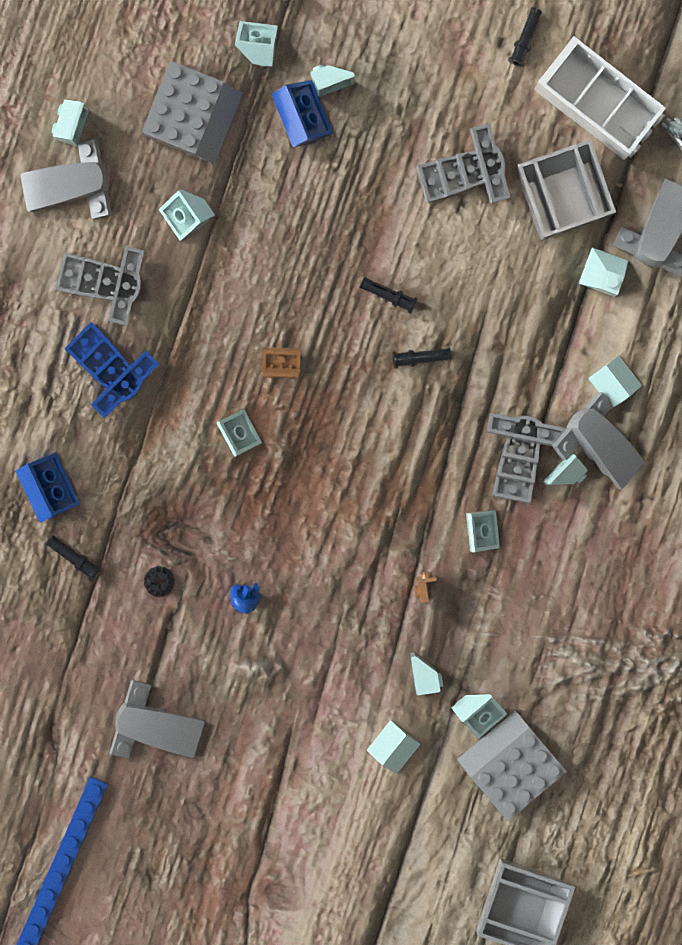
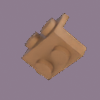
M262 347L261 376H266L267 378L285 377L287 379L300 377L301 348Z
M431 572L420 573V577H416L417 586H414L415 597L420 599L421 603L429 602L426 582L437 581V576L432 575Z

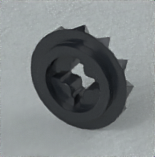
M153 567L144 577V586L147 592L154 597L166 596L174 587V576L165 567ZM157 573L160 579H167V581L162 583L161 590L158 584H151L157 580Z

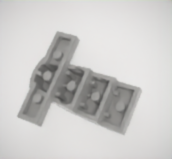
M490 123L470 129L476 151L459 153L455 156L437 159L436 161L416 166L426 203L451 197L484 184L486 185L491 204L510 198L504 176L505 161L501 151L496 147Z
M97 139L77 143L81 163L48 167L20 174L27 212L47 207L52 208L65 203H73L88 197L92 219L112 215L108 196L109 176L107 169L102 163Z
M664 179L653 202L649 216L646 219L642 234L639 235L621 226L613 243L614 246L635 255L645 265L656 268L661 267L682 277V254L673 251L672 248L682 233V186Z
M125 246L120 268L64 252L55 290L112 301L108 322L127 326L132 303L139 298L142 290L139 272L144 250Z
M598 392L585 408L577 411L572 416L566 427L567 429L552 446L561 459L567 460L578 446L581 445L588 459L595 461L601 472L610 477L617 489H623L645 462L622 433L604 417L613 406L603 392Z
M490 413L486 433L507 437L501 454L492 497L530 504L540 444L552 446L566 428L543 424L541 421L530 416L509 417Z
M131 679L125 702L121 705L116 715V732L109 753L129 758L134 741L136 740L168 752L194 758L205 721L180 713L165 711L164 709L146 707L145 704L151 685Z

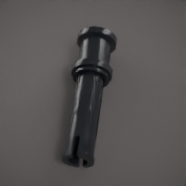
M530 8L520 39L514 43L515 49L508 61L515 66L524 67L526 54L531 50L530 41L542 14L540 9L537 10L534 16L536 8Z
M366 277L363 278L360 285L361 289L392 302L394 307L399 306L408 310L410 314L418 300L416 297L412 298L403 294L401 290L396 292Z
M451 349L420 352L409 350L404 353H396L394 351L392 352L394 369H397L398 366L406 365L414 367L416 363L451 360V355H443L451 353Z
M54 535L46 543L47 546L75 566L76 571L80 570L88 576L90 581L101 569L100 566L90 562L87 556L79 555Z

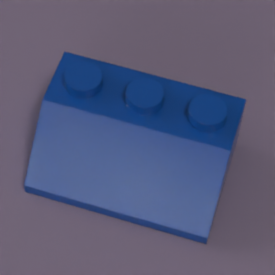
M312 80L285 85L271 94L293 148L307 145L333 134Z
M57 453L28 463L15 471L39 523L80 505Z

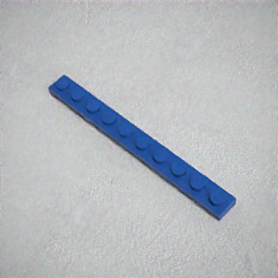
M90 776L16 945H38L108 783Z

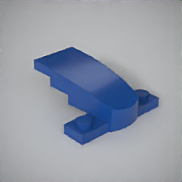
M92 321L64 348L93 378L106 388L91 404L103 418L121 402L136 396L142 388L143 380L159 365L146 350L130 365Z

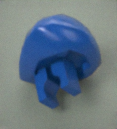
M255 583L252 588L249 585L235 584L231 587L230 600L237 612L248 614L257 607L262 597L259 593L260 588L258 584Z

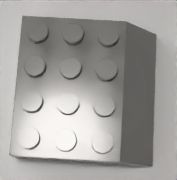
M170 61L143 127L142 134L144 137L215 165L243 93L223 81Z
M591 139L517 165L521 185L540 240L610 217L616 213Z
M516 710L457 758L465 771L507 821L567 772Z
M500 858L476 928L477 936L503 945H556L575 886L553 875Z

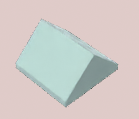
M619 355L588 378L598 392L605 394L613 407L630 397L642 386Z
M244 409L217 422L235 457L262 443Z
M496 510L466 513L470 551L479 552L500 548Z
M390 720L367 751L381 765L397 774L420 746V743Z

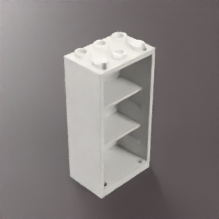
M574 36L534 88L537 93L623 160L628 156L631 158L641 147L638 143L640 141L643 143L652 133L651 127L655 128L665 116L662 113L666 109L663 105Z

